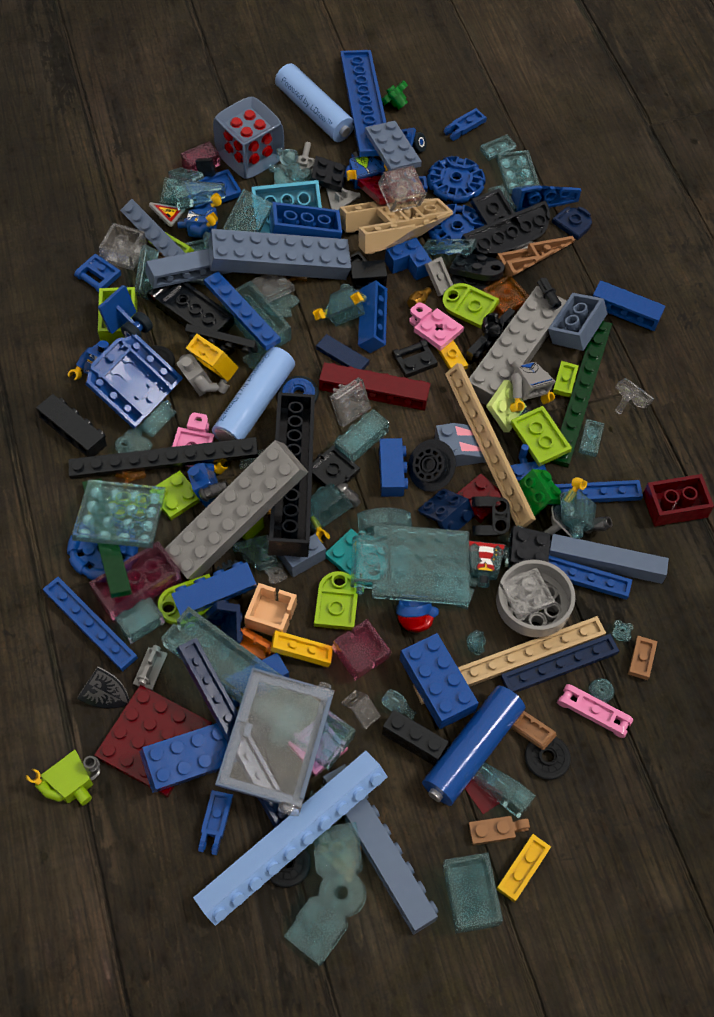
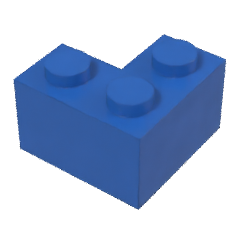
M417 238L386 249L385 263L392 274L408 268L415 280L429 276L424 264L432 260Z

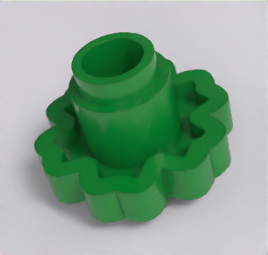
M405 81L400 82L396 86L392 85L386 90L387 93L381 98L383 106L390 101L393 107L399 110L408 103L407 97L402 92L408 86Z

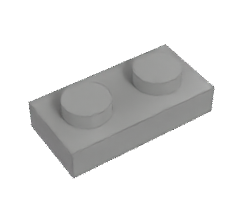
M438 257L424 265L437 295L441 296L453 283L442 257Z

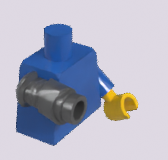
M225 461L217 462L215 465L213 463H197L187 471L192 489L205 507L211 504L229 486L226 481L218 483L214 473L215 471L217 474H222L228 468L222 466Z

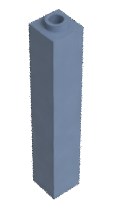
M553 534L550 540L549 555L601 571L661 584L667 576L669 558L557 534Z

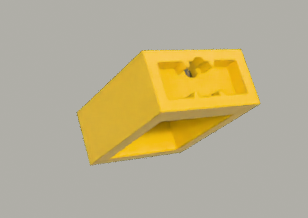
M198 334L194 336L186 347L202 365L227 382L239 368L224 351Z

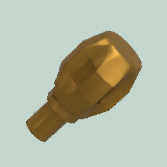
M427 287L424 290L412 293L407 302L408 306L412 308L418 302L425 304L428 295L432 292L431 288Z

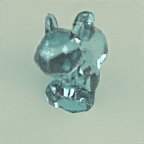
M277 148L276 152L278 154L276 159L280 160L281 164L286 167V170L284 172L279 165L270 166L269 171L270 173L274 172L275 183L284 184L309 181L312 170L300 168V163L297 162L298 152L289 148L285 150Z

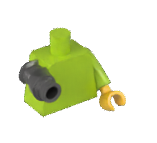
M73 750L41 775L38 770L32 769L36 773L35 779L31 780L26 775V780L35 783V787L48 799L58 802L64 800L67 803L77 799L84 806L92 799L87 790L92 787V780L100 773V763L94 756H87L82 763L76 750Z

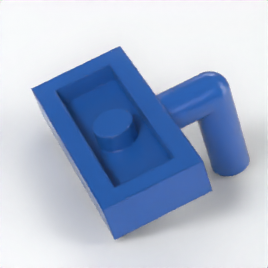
M527 444L521 446L519 453L520 464L510 465L518 482L532 469L546 470L545 464L538 466L535 461H527L526 456L529 449Z

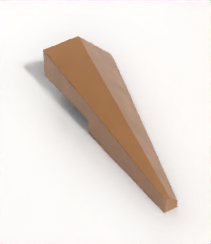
M573 236L529 243L526 249L498 253L496 259L504 264V275L513 276L574 243L575 239Z

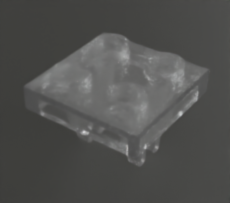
M359 377L346 386L339 384V389L333 388L334 394L330 396L338 424L341 427H345L371 409L364 382Z

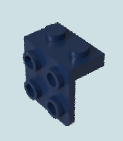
M447 489L438 491L436 495L418 509L419 514L438 522L443 537L448 539L475 516L468 498Z
M220 600L202 615L203 624L220 626L221 655H227L242 642L243 633L240 625L242 613L240 612V604Z

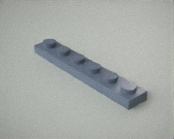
M133 199L120 210L164 257L185 254Z

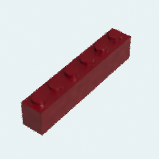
M325 362L319 378V390L423 411L426 410L431 384L422 380H412L406 377H397L386 373L382 374Z

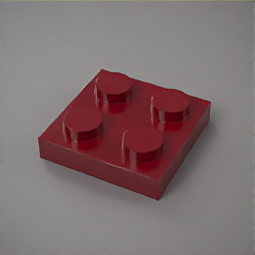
M479 474L456 493L468 498L471 507L472 497H502L500 490L482 474ZM497 502L495 504L496 510L500 508L503 504ZM472 507L475 515L474 518L478 522L482 523L490 516V508Z

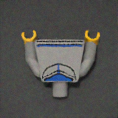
M520 358L513 361L511 366L515 371L511 375L510 380L513 386L515 402L510 404L511 412H519L525 408L520 398L524 401L541 396L543 404H547L555 399L554 393L550 392L556 381L548 372L543 370L536 362L524 364Z

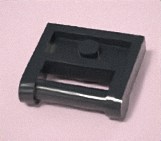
M421 339L418 343L400 350H392V356L406 378L435 368L438 365L425 339ZM420 349L422 350L421 353L415 354L405 359H402L401 357Z

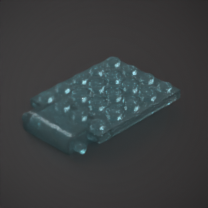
M374 524V536L366 535V531H359L358 535L352 538L350 585L356 588L357 594H364V588L372 589V598L469 605V531Z

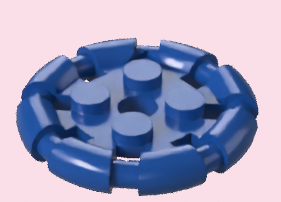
M459 156L445 157L442 161H436L430 167L429 174L427 175V184L429 189L434 191L433 194L446 202L450 200L453 203L469 202L471 198L478 197L484 189L483 185L486 183L484 172L482 169H479V165L470 159H461Z
M446 205L453 211V215L441 222V225H437L428 231L430 239L435 241L438 247L449 252L451 250L458 252L471 251L472 249L463 242L461 237L465 233L484 226L474 208L467 205Z
M112 517L114 528L119 529L116 535L121 554L125 557L123 560L125 569L128 571L131 567L130 564L136 560L139 544L135 539L137 535L125 521L121 522L116 517ZM88 519L81 523L75 529V534L69 538L67 545V554L70 555L69 562L80 575L84 574L91 580L105 581L106 576L98 551L92 521ZM82 536L86 537L84 542L80 540ZM128 541L127 545H123L122 542ZM83 552L84 556L79 557L78 553Z

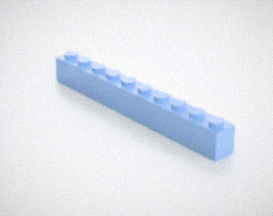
M364 751L302 804L301 810L296 809L194 896V900L206 917L215 926L224 920L227 915L241 905L249 896L260 889L264 883L277 874L291 860L296 858L300 852L312 844L315 839L328 830L343 815L347 814L351 808L363 800L373 789L379 786L388 777L380 764L367 751Z

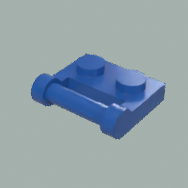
M94 254L75 271L74 276L90 284L99 293V288H107L121 276V270L97 254ZM86 272H91L102 281L100 283L87 275Z

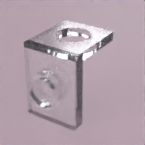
M355 690L341 702L343 706L352 709L365 729L381 717L369 696Z

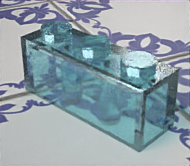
M372 409L369 413H365L359 422L352 424L344 435H339L334 442L335 447L351 461L355 462L389 432V421Z

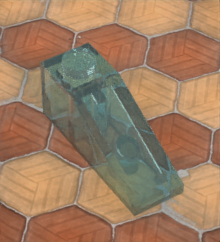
M185 180L170 184L172 198L178 210L212 202L210 198L215 193H218L221 199L226 198L225 185L223 183Z
M484 763L472 778V781L517 818L523 815L536 796L520 782L487 763Z

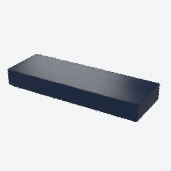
M327 334L316 345L318 351L343 366L364 370L369 365V359Z

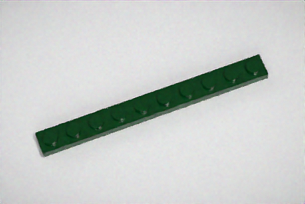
M602 321L586 347L560 430L572 447V450L552 460L550 463L569 467L612 323Z

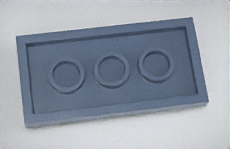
M396 121L365 127V134L390 174L421 167L422 161Z

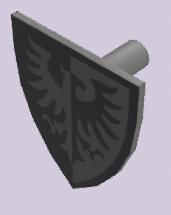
M554 504L551 508L552 526L545 530L544 533H549L551 536L560 529H563L571 538L577 539L574 528L560 504Z
M98 666L77 697L78 700L100 708H119L129 703L128 693L123 684L114 675Z

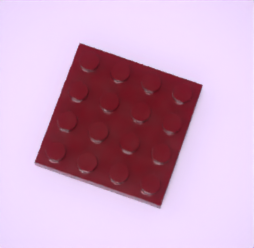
M140 685L94 756L150 788L139 753L141 748L212 725V722ZM175 786L158 792L169 797Z

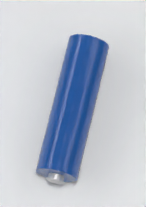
M504 686L495 687L423 779L422 784L432 799L448 806L453 805L525 710V704L517 694Z

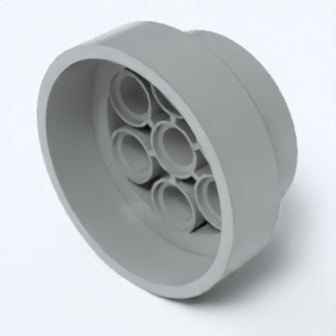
M526 560L513 565L503 575L496 595L497 609L503 621L514 631L529 637H545L558 632L569 620L575 605V590L569 577L559 567L542 560ZM525 586H530L533 590H528ZM544 594H549L551 597H546ZM511 596H514V597H516L518 600H516V601H515V600H512L510 597H511ZM528 604H534L537 608H532ZM551 611L555 616H551L547 612ZM514 614L520 615V616H521V619H517V618H516L515 616H513V615H514ZM532 622H537L540 626H535Z

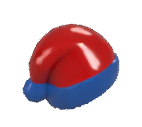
M401 599L398 602L396 613L404 629L420 633L431 627L433 619L439 614V609L432 606V603L428 601Z

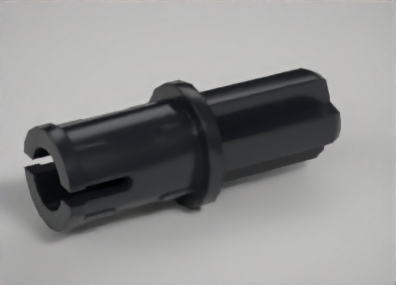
M540 278L537 284L543 292V298L547 299L552 310L558 309L562 304L555 294L556 290L551 287L547 278Z

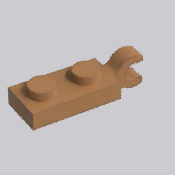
M512 816L468 823L472 846L514 840L516 832H525L530 828L528 819L513 822Z

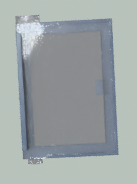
M252 668L215 786L278 803V811L291 816H299L334 695L331 685L326 682H319V685L316 686Z

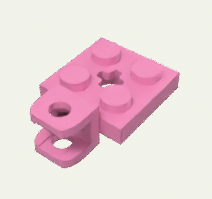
M418 302L410 309L412 317L409 318V323L414 327V332L440 351L464 330L461 324L438 308L432 312V309L427 305Z
M192 413L187 423V429L178 427L172 447L214 442L215 435L208 433L207 415Z

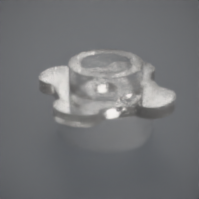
M281 563L265 568V574L268 575L269 583L275 584L286 580L287 574L283 571Z

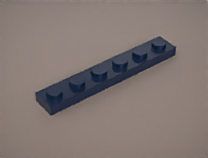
M611 634L503 673L500 678L506 688L516 693L617 655L619 649Z

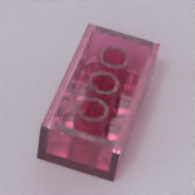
M159 541L124 561L132 595L111 599L105 573L89 582L103 609L112 622H115L182 580L180 570Z

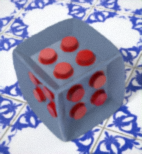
M244 98L225 108L215 116L213 132L216 150L222 160L242 178H252L282 159L284 154V130L281 121L257 98Z

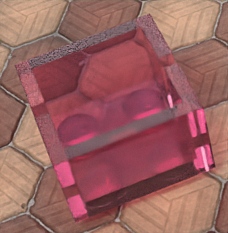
M368 619L352 628V632L348 631L335 639L332 646L333 651L355 681L370 672L372 667L374 669L388 660L391 654V650Z

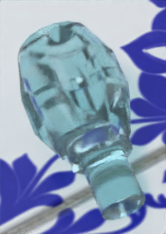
M388 689L381 699L384 706L390 711L395 709L411 719L416 715V712L409 707L404 696L398 691Z

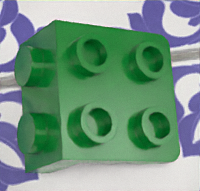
M532 469L518 482L534 516L548 504L559 505L564 501L561 490L555 486L552 476L546 470Z

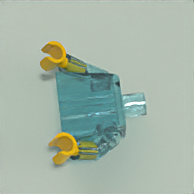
M342 284L339 291L330 295L326 309L319 308L312 313L315 320L329 318L335 326L365 315L362 303L367 301V297L360 290H355L353 286Z

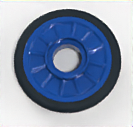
M293 376L286 379L279 389V392L294 393L296 390H302L303 394L315 395V402L319 395L315 382L304 376Z

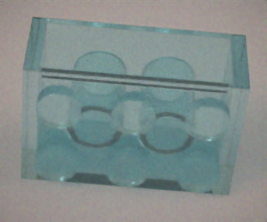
M489 853L444 860L442 867L455 932L462 933L500 926L503 922Z

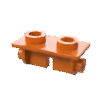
M246 627L241 628L243 639L238 645L239 647L261 660L275 653L270 651L272 642Z

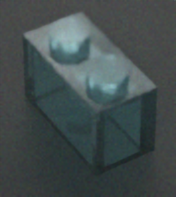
M151 597L140 600L134 607L122 611L115 618L119 629L130 645L165 623L163 614Z

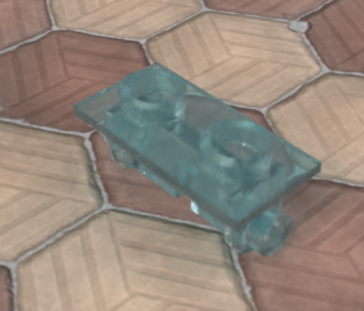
M168 400L162 401L138 428L154 437L177 412L170 408L171 403Z

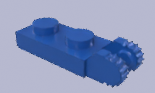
M475 108L447 125L444 133L446 135L451 134L450 139L452 141L457 140L461 135L485 123L487 117Z
M211 791L201 829L202 835L198 848L199 852H204L207 845V837L211 836L215 837L211 849L212 855H217L226 828L233 794Z

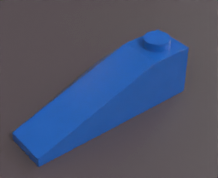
M527 185L513 188L511 202L516 212L542 201H546L548 207L551 208L578 202L581 188Z

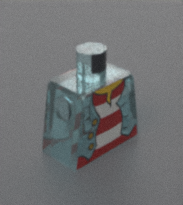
M468 541L466 554L469 577L478 578L477 585L479 587L487 588L489 587L490 580H497L505 551V544Z

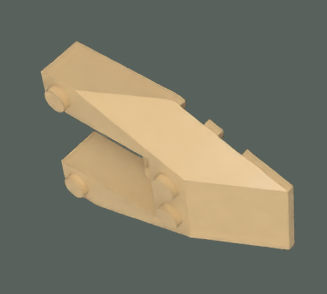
M439 198L418 199V202L403 200L400 203L392 202L384 206L373 201L340 207L342 229L347 233H354L359 230V248L365 254H373L422 236L453 215V211Z

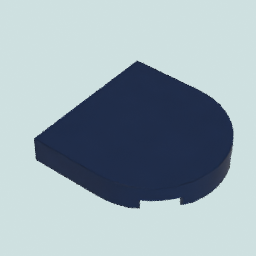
M566 207L552 219V223L570 236H573L576 240H579L589 231L592 219L590 217L591 214L582 207Z

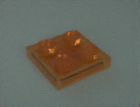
M506 276L482 290L499 298V304L495 309L501 316L509 308L513 310L520 308L529 297L512 276Z

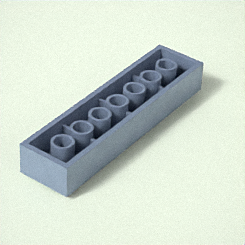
M211 229L208 240L210 271L346 280L351 270L348 239Z

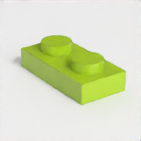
M561 361L553 389L554 394L570 398L579 365Z

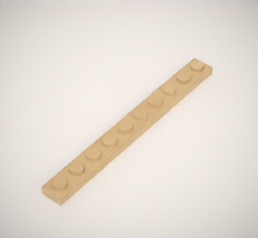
M457 363L445 375L502 497L509 502L510 514L516 526L525 528L535 521L536 518L463 365Z
M598 616L563 628L552 635L536 638L460 666L458 669L470 687L605 636L606 632ZM413 685L421 705L425 704L421 696L419 695L417 689Z

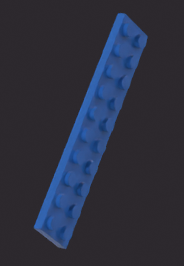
M371 50L340 51L359 157L379 156L365 134V127L386 123Z

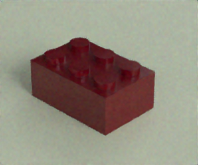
M702 474L649 482L643 492V497L654 526L708 518L714 508Z

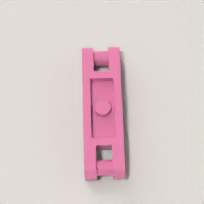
M566 684L563 689V696H560L557 701L561 707L569 708L612 731L616 736L625 738L627 734L626 729L633 722L631 716L573 685ZM572 696L578 698L576 702L571 700ZM615 718L620 721L619 725L614 723Z

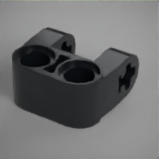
M491 496L472 497L473 508H490V525L472 526V536H499L508 532L510 528V505L507 499ZM497 502L504 505L503 512L496 510L495 504ZM497 521L504 524L503 531L496 529L495 524Z

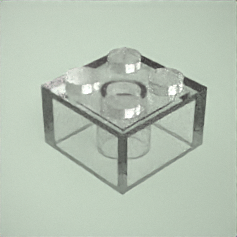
M414 166L383 172L378 182L390 212L421 206L427 195Z
M112 223L99 246L101 258L110 264L134 270L147 246L145 232Z

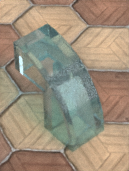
M374 508L357 513L359 531L370 537L387 529L400 535L413 530L411 513L403 509Z

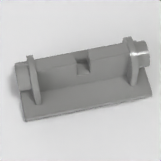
M153 645L152 648L148 647L133 685H142L153 690L168 653L160 651L161 648L157 645Z

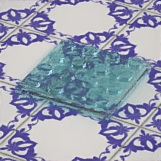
M88 480L73 529L72 541L153 548L166 493L165 487Z

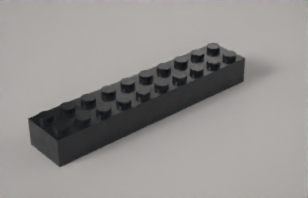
M278 392L275 440L284 443L306 468L308 473L271 508L268 555L308 557L315 408V395Z

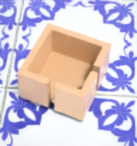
M258 583L244 617L245 627L273 636L275 630L286 633L289 620L292 619L297 606V595L279 589L278 601H276V588Z

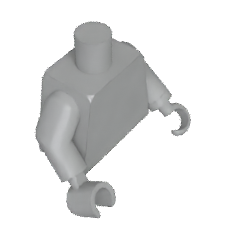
M191 353L182 355L179 358V361L176 363L199 396L206 392H216L217 390L224 394L230 387L224 379H221L218 385L217 383H212L197 362L198 360Z

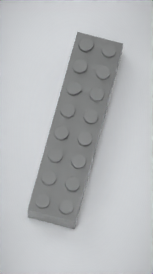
M535 287L469 378L481 403L487 405L504 380L511 382L510 377L515 371L511 366L513 361L520 358L524 364L530 363L549 336L548 328L567 302L566 300L558 297L562 305L558 309L552 310L547 299L543 298V292L540 287Z
M275 440L164 549L187 579H195L202 576L286 495L308 471L284 443Z

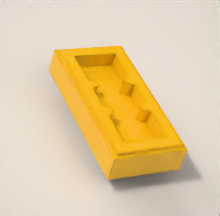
M454 340L441 351L438 350L449 370L457 363L462 364L464 370L468 369V363Z

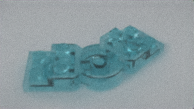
M356 822L333 825L314 840L316 873L324 878L320 884L319 896L308 899L296 916L297 919L284 936L319 966L323 964L347 930L348 922L346 917L357 914L362 909L366 900L365 885L357 876L363 869ZM345 887L348 889V895L345 899L340 900L337 893L339 889Z

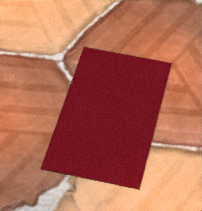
M480 771L475 774L465 788L482 814H485L502 802Z

